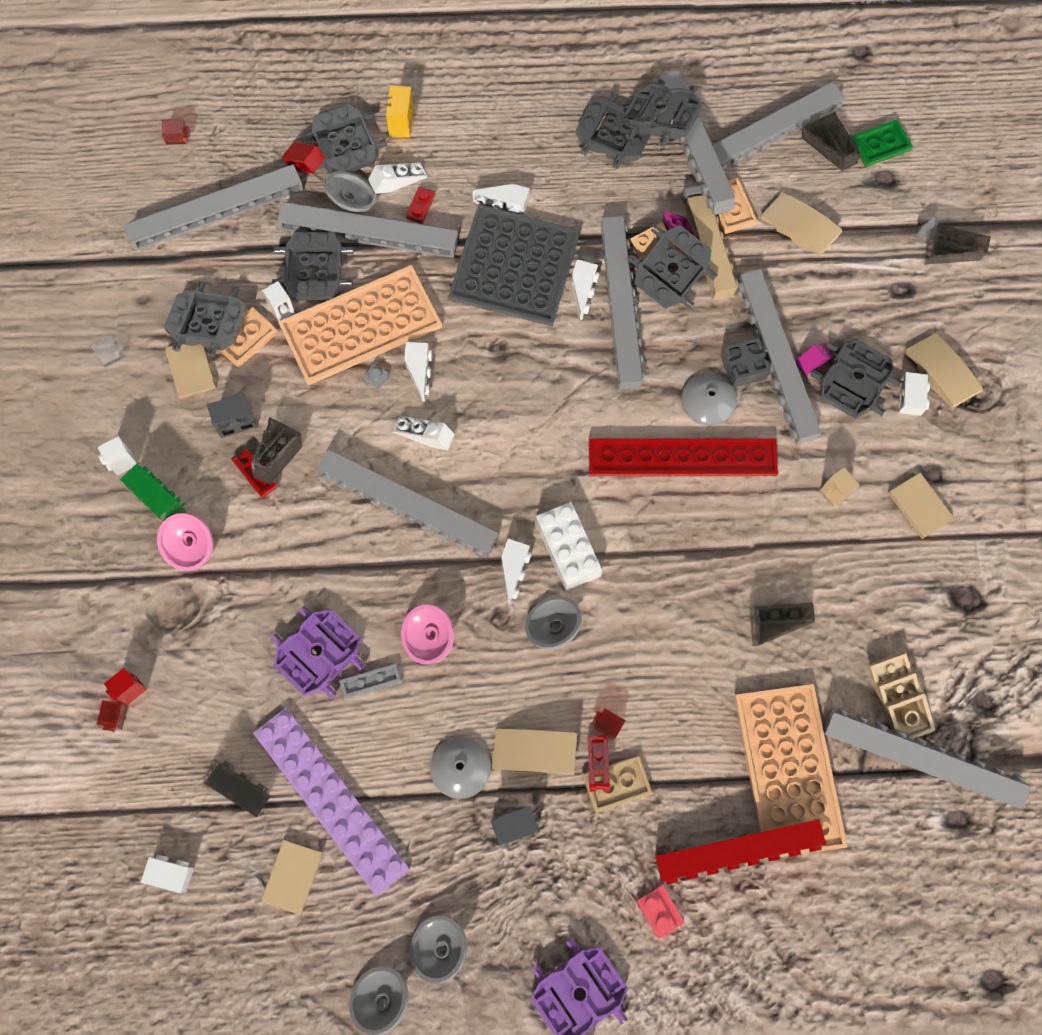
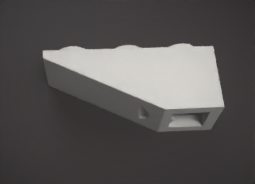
M420 162L375 165L368 180L375 194L388 193L425 179L427 174Z
M515 184L473 190V202L519 215H524L530 196V188Z
M577 259L571 285L579 318L583 320L584 314L589 312L590 304L588 300L593 298L595 291L593 284L598 282L600 273L597 272V264Z
M406 342L405 365L421 400L425 402L426 395H429L427 378L431 376V367H428V361H432V350H429L428 343Z
M401 415L392 431L424 445L442 450H448L455 435L445 423Z
M507 539L501 556L509 604H511L512 599H517L520 588H517L518 582L523 581L526 570H523L525 563L529 564L532 553L529 552V545Z

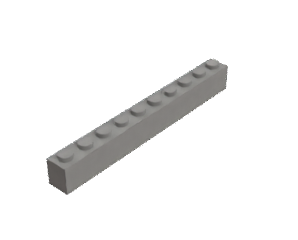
M679 70L659 75V79L664 80V86L669 89H687ZM685 101L681 102L678 111H676L672 118L673 121L676 118L679 110L681 109ZM698 115L688 135L678 139L684 145V154L689 157L690 168L695 171L696 181L701 184V193L706 196L708 209L711 208L713 214L716 215L734 210L736 197Z
M832 82L713 144L712 146L723 170H726L731 165L738 164L746 157L753 156L761 149L765 150L774 142H780L787 135L795 134L804 126L808 127L814 121L825 118L827 114L837 112L842 107L845 97ZM688 160L687 168L695 178V171L690 168Z
M293 164L273 172H267L265 175L251 178L248 181L234 184L231 187L217 190L206 196H200L192 201L183 202L175 207L166 208L161 212L149 214L144 218L132 220L124 224L133 248L135 251L304 190Z
M282 202L277 219L280 230L334 232L339 240L448 258L455 257L458 243V231L452 228L444 229L434 225L426 226L416 222H402L398 219L389 220L380 216L371 217L361 213L353 214L347 211H334L329 208L322 209L311 205H298L293 202Z
M623 217L602 218L601 235L618 390L641 388L642 382L645 381L644 370H641V365L643 364L642 353L639 354L641 338L637 337V331H639V322L635 320L637 305L633 304L635 288L631 287L633 271L629 270L631 262L628 259L631 258V255L627 253V250H629V239H626L625 236L628 233L627 223H624Z
M757 270L741 274L738 280L737 291L742 295V304L747 309L748 321L753 325L754 338L760 339L763 347L762 350L766 355L765 358L770 365L771 384L773 389H776L778 403L784 410L783 417L785 422L789 424L790 436L794 439L796 445L817 440L822 432L762 271Z
M328 450L318 467L320 477L327 482L333 481L341 489L353 491L359 498L364 499L366 497L375 506L381 507L382 505L388 508L387 511L393 515L400 514L404 516L406 521L412 524L416 522L428 532L434 531L438 533L440 538L447 541L450 539L462 549L468 548L473 550L472 553L482 558L485 556L488 558L498 540L497 532L331 450Z
M831 708L823 727L825 735L1019 809L1023 808L1031 788L1025 782L1026 779L1017 774H1013V776L1005 774L1006 771L994 766L991 769L986 767V763L977 759L970 761L959 752H954V754L946 752L947 749L940 745L930 746L926 740L919 737L912 739L907 737L908 734L896 729L893 732L888 730V726L876 722V724L868 722L869 719L857 715L854 717L849 715V712L845 709L837 708L835 710Z

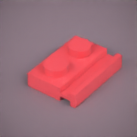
M663 885L636 900L658 939L685 923Z

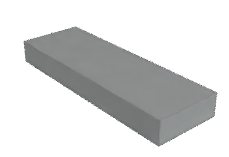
M393 663L340 679L339 683L343 698L346 700L402 683L397 663Z

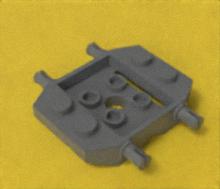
M659 79L657 84L650 83L638 90L622 117L623 124L630 129L626 137L629 140H633L638 132L662 137L659 141L661 147L662 145L665 147L669 139L686 137L702 110V103L694 94L697 90L696 86L691 85L689 90L682 88L669 89L664 86V80ZM685 101L681 109L679 110L676 118L674 119L673 123L670 124L674 114L676 113V111H678L681 102Z
M611 92L609 99L591 100L576 128V135L583 145L580 151L582 155L586 156L589 150L596 153H605L608 157L615 160L612 167L615 168L616 166V169H619L621 163L625 164L639 160L651 135L638 132L633 140H629L626 137L630 129L623 124L622 117L627 108L614 103L618 94ZM605 114H607V116H606V118H605V120H604V122H603V124H602V126H601L599 132L597 133L595 139H592V137L594 136V134H595V132H596V130H597V128H598V126H599V124H600L602 118L604 117ZM616 131L619 135L613 136L610 132Z
M348 104L313 117L312 131L301 135L303 143L313 139L321 149L325 160L318 169L325 167L329 173L337 171L353 172L375 164L378 149L388 145L386 139L373 142L366 126L367 120L375 118L373 111L361 114L360 111ZM346 126V127H345L344 129H342V130H339V131H336V132L332 131V130H335V129H337V128ZM332 131V132L328 133L327 135H324V136L322 135L323 133ZM348 142L349 145L344 147L341 146V143Z
M655 225L651 231L660 240L643 261H640L633 254L628 259L637 268L634 284L665 309L678 303H683L691 309L695 303L689 300L686 294L702 274H706L712 280L718 275L709 267L712 250L681 225L666 232ZM669 243H673L676 247H678L681 251H683L686 255H688L691 259L698 263V265H694L691 261H689L686 257H684L681 253H679L676 249L669 245ZM670 263L678 265V270L675 273L668 271L667 267ZM648 269H650L653 273L659 276L677 292L675 293L674 291H672L669 287H667L664 283H662L659 279L652 275L648 271Z
M294 232L285 247H274V254H285L286 263L285 278L272 279V283L274 284L278 281L286 289L292 300H330L341 292L342 286L353 287V279L341 278L343 254H354V246H341L334 232ZM297 252H332V254H297ZM312 267L319 268L315 273L310 272Z
M198 281L195 290L177 294L164 325L166 332L175 340L172 349L179 352L182 344L190 346L200 344L209 348L208 356L215 357L217 350L222 351L236 343L248 311L246 304L237 298L240 289L233 286L229 296L203 292L206 284L203 281ZM195 305H197V307L195 308V313H194V315H193V318H192L191 322L189 323V328H188V330H187V333H184L185 328H186V326H187V323H188V321H189V318H190V316H191V313H192V311H193V308H194ZM207 320H212L208 325L204 324Z
M857 339L848 341L841 346L831 341L827 348L835 351L838 355L828 372L823 375L814 369L810 375L820 382V399L855 419L869 411H873L882 417L886 409L876 405V400L887 382L892 383L898 388L902 383V380L893 376L894 366L892 359ZM853 373H860L862 379H856ZM833 380L839 383L841 386H844L852 390L857 395L866 398V400L864 401L861 398L846 391L845 389L839 387L838 385L832 383Z

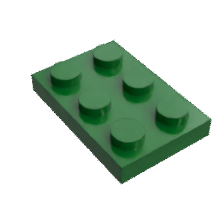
M897 119L852 135L850 138V142L865 168L909 152L913 148Z

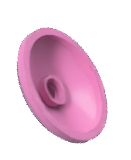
M177 513L168 517L161 524L157 534V545L160 554L169 565L179 570L190 571L203 566L209 560L213 550V537L209 527L202 519L190 513Z
M435 605L415 607L408 613L402 625L401 640L403 647L409 657L418 663L434 664L440 662L448 655L453 646L454 626L451 618L442 608Z

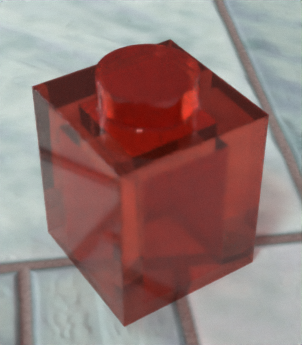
M162 119V136L166 145L187 144V137H190V128L186 126L184 119Z
M102 700L96 724L103 727V731L115 732V729L122 730L128 706L123 703Z
M604 708L603 712L598 711L593 719V722L596 723L593 728L615 740L626 720Z

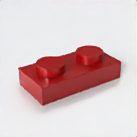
M419 186L407 211L406 219L423 224L435 198V191Z

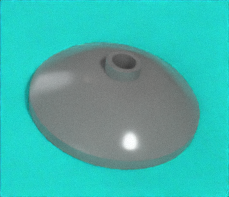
M337 171L329 174L325 180L324 188L328 197L339 207L352 212H364L370 210L375 205L377 195L371 184L361 176L351 172Z
M702 373L696 375L686 383L682 392L681 400L684 411L692 420L702 425L712 426L727 421L737 406V394L734 387L726 378L718 374ZM712 392L714 396H710L708 393Z
M554 596L539 602L530 611L525 623L526 635L531 643L539 648L556 649L569 643L579 632L582 624L581 610L576 602L568 597Z
M466 737L451 738L443 742L434 752L430 763L431 778L438 790L448 797L455 799L472 797L479 793L489 780L491 773L490 758L484 747L477 741ZM458 763L464 764V768L462 770H458L456 768V765Z
M437 915L426 919L420 924L413 935L410 946L411 963L418 976L427 982L444 983L452 979L465 962L467 939L463 928L456 920L448 916Z
M379 966L368 970L358 979L351 992L349 1011L354 1025L360 1031L369 1035H382L392 1030L400 1022L408 1004V988L404 978L399 972L390 967Z

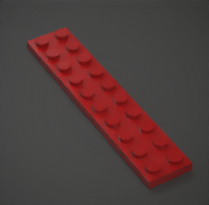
M776 438L588 439L589 477L778 476L779 474Z

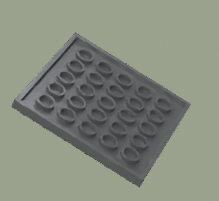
M478 204L448 300L553 327L581 230Z

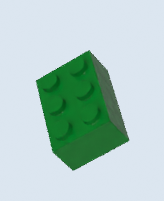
M136 463L120 478L122 483L163 522L174 514L186 513V510L183 508L185 504L172 490L170 491L159 478L157 479L146 466L142 468Z

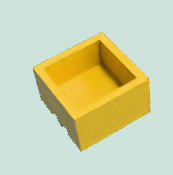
M390 85L389 98L391 99H388L386 112L389 136L410 138L413 116L411 87Z

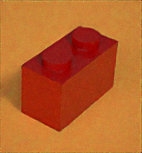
M293 142L282 156V159L288 166L294 164L296 171L314 174L325 160V157L317 145Z
M122 668L104 683L107 687L105 692L112 700L115 699L118 703L123 702L127 705L147 690L139 678L125 668Z

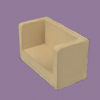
M844 467L826 482L821 491L833 506L836 507L849 498L860 484Z

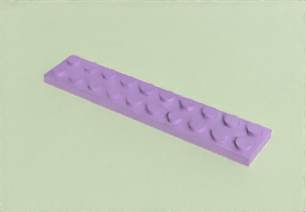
M284 708L253 733L376 897L410 869L287 708Z

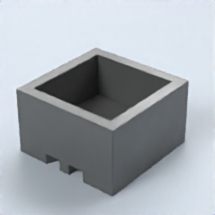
M759 338L728 345L723 348L721 359L729 381L734 388L768 378L771 368L768 360L765 358L766 355L762 350L763 347Z
M244 393L207 404L212 424L221 438L257 427L252 408Z
M531 806L491 820L499 847L539 831Z

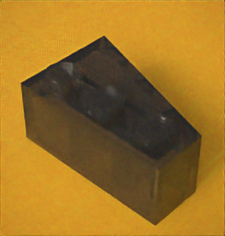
M835 111L803 127L801 138L841 171L858 163L860 151Z
M937 224L930 234L924 265L980 261L988 253L991 236Z
M271 417L268 419V425L262 435L263 438L257 447L251 463L253 477L268 485L274 481L302 448L301 432Z
M813 602L749 607L753 646H759L815 622Z
M217 759L203 778L204 784L257 817L271 797L267 793L269 788L261 783L254 784L250 781L252 777L243 771L239 774L233 770L234 765L226 760L221 762Z

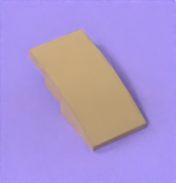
M783 192L761 215L762 221L776 226L777 232L790 237L792 243L818 255H822L842 233V229L826 216Z
M937 333L906 349V355L917 364V370L921 374L928 375L930 388L952 408L983 391L982 386L967 365Z
M901 652L867 665L880 704L893 732L897 729L907 733V737L915 739V737L936 731L925 693L920 690L916 673L911 670L907 653Z
M496 729L492 770L574 775L577 733Z

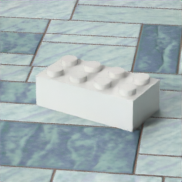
M572 502L536 516V526L565 591L601 577V566Z

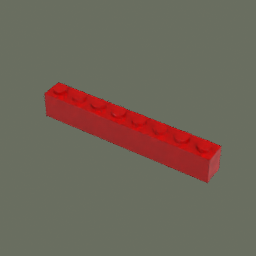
M820 819L657 855L655 858L661 882L665 881L666 885L677 883L678 878L686 876L687 880L699 878L698 873L706 872L707 876L717 874L719 869L727 867V871L739 869V864L746 862L748 866L760 864V859L768 858L770 862L781 859L780 855L788 853L789 857L801 855L800 850L808 848L809 852L822 850V845H826Z

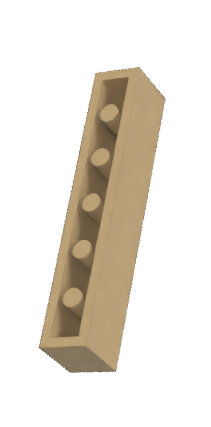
M705 195L690 197L687 199L685 209L693 235L712 250L709 267L718 274L714 280L706 275L712 298L717 300L732 297L736 289H738V281L733 276V265L728 260V249L723 244L724 237L722 231H719L718 217L713 214L711 208L708 209Z

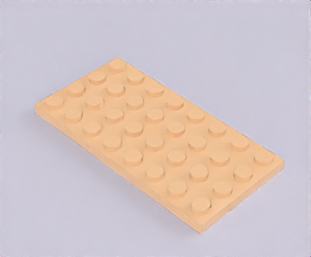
M412 265L278 321L308 385L442 328V323Z
M814 684L736 694L734 698L759 831L764 832L820 819L826 845H822V850L819 851L847 848ZM809 848L800 850L801 854L812 853L809 852ZM786 853V854L780 855V857L789 856V855H788V853Z

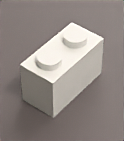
M278 281L274 284H269L262 290L268 307L278 321L295 315L290 298Z
M905 372L900 379L902 383L899 394V413L921 416L925 410H928L930 400L927 399V393L930 390L928 375Z
M119 436L98 446L101 453L98 455L103 465H106L109 471L113 470L116 475L131 469L137 463L130 449Z
M159 854L156 855V858H148L140 883L177 893L187 892L194 868L188 867L189 862L176 860V863L169 862V857Z

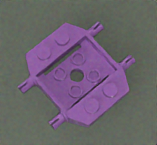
M303 606V610L300 609L299 612L306 620L295 633L290 635L285 641L277 634L273 636L278 642L271 637L270 640L277 646L273 666L305 697L322 691L332 700L334 697L329 692L334 696L337 693L329 686V683L349 663H353L360 671L366 666L357 655L362 638L332 609L312 613L306 606ZM319 625V626H320L335 642H337L345 651L342 652V651H341L319 628H317L316 626ZM315 646L322 647V653L319 656L312 655V649ZM291 650L318 676L317 679L289 653Z
M572 937L570 941L574 947L569 940L566 942L573 953L571 958L548 975L544 973L539 963L535 966L540 973H538L534 966L531 968L538 978V984L531 997V1001L554 1035H587L586 1033L610 1014L615 1015L620 1025L624 1023L621 1017L625 1022L628 1020L621 1010V1005L628 988L600 947L579 948ZM583 963L586 964V966L588 967V969L590 970V972L592 973V975L594 976V978L596 979V981L608 997V1001H606L604 996L601 994V992L599 991V989L597 988V986L595 985V983L583 967ZM551 987H553V989L555 990V992L557 993V995L559 996V998L561 999V1001L563 1002V1004L565 1005V1007L567 1008V1010L569 1011L577 1025L574 1026V1024L572 1023V1021L570 1020V1018L568 1017V1015L566 1014V1012L564 1011V1009L562 1008V1006L550 990ZM577 988H583L586 992L585 998L581 1001L574 998V991Z

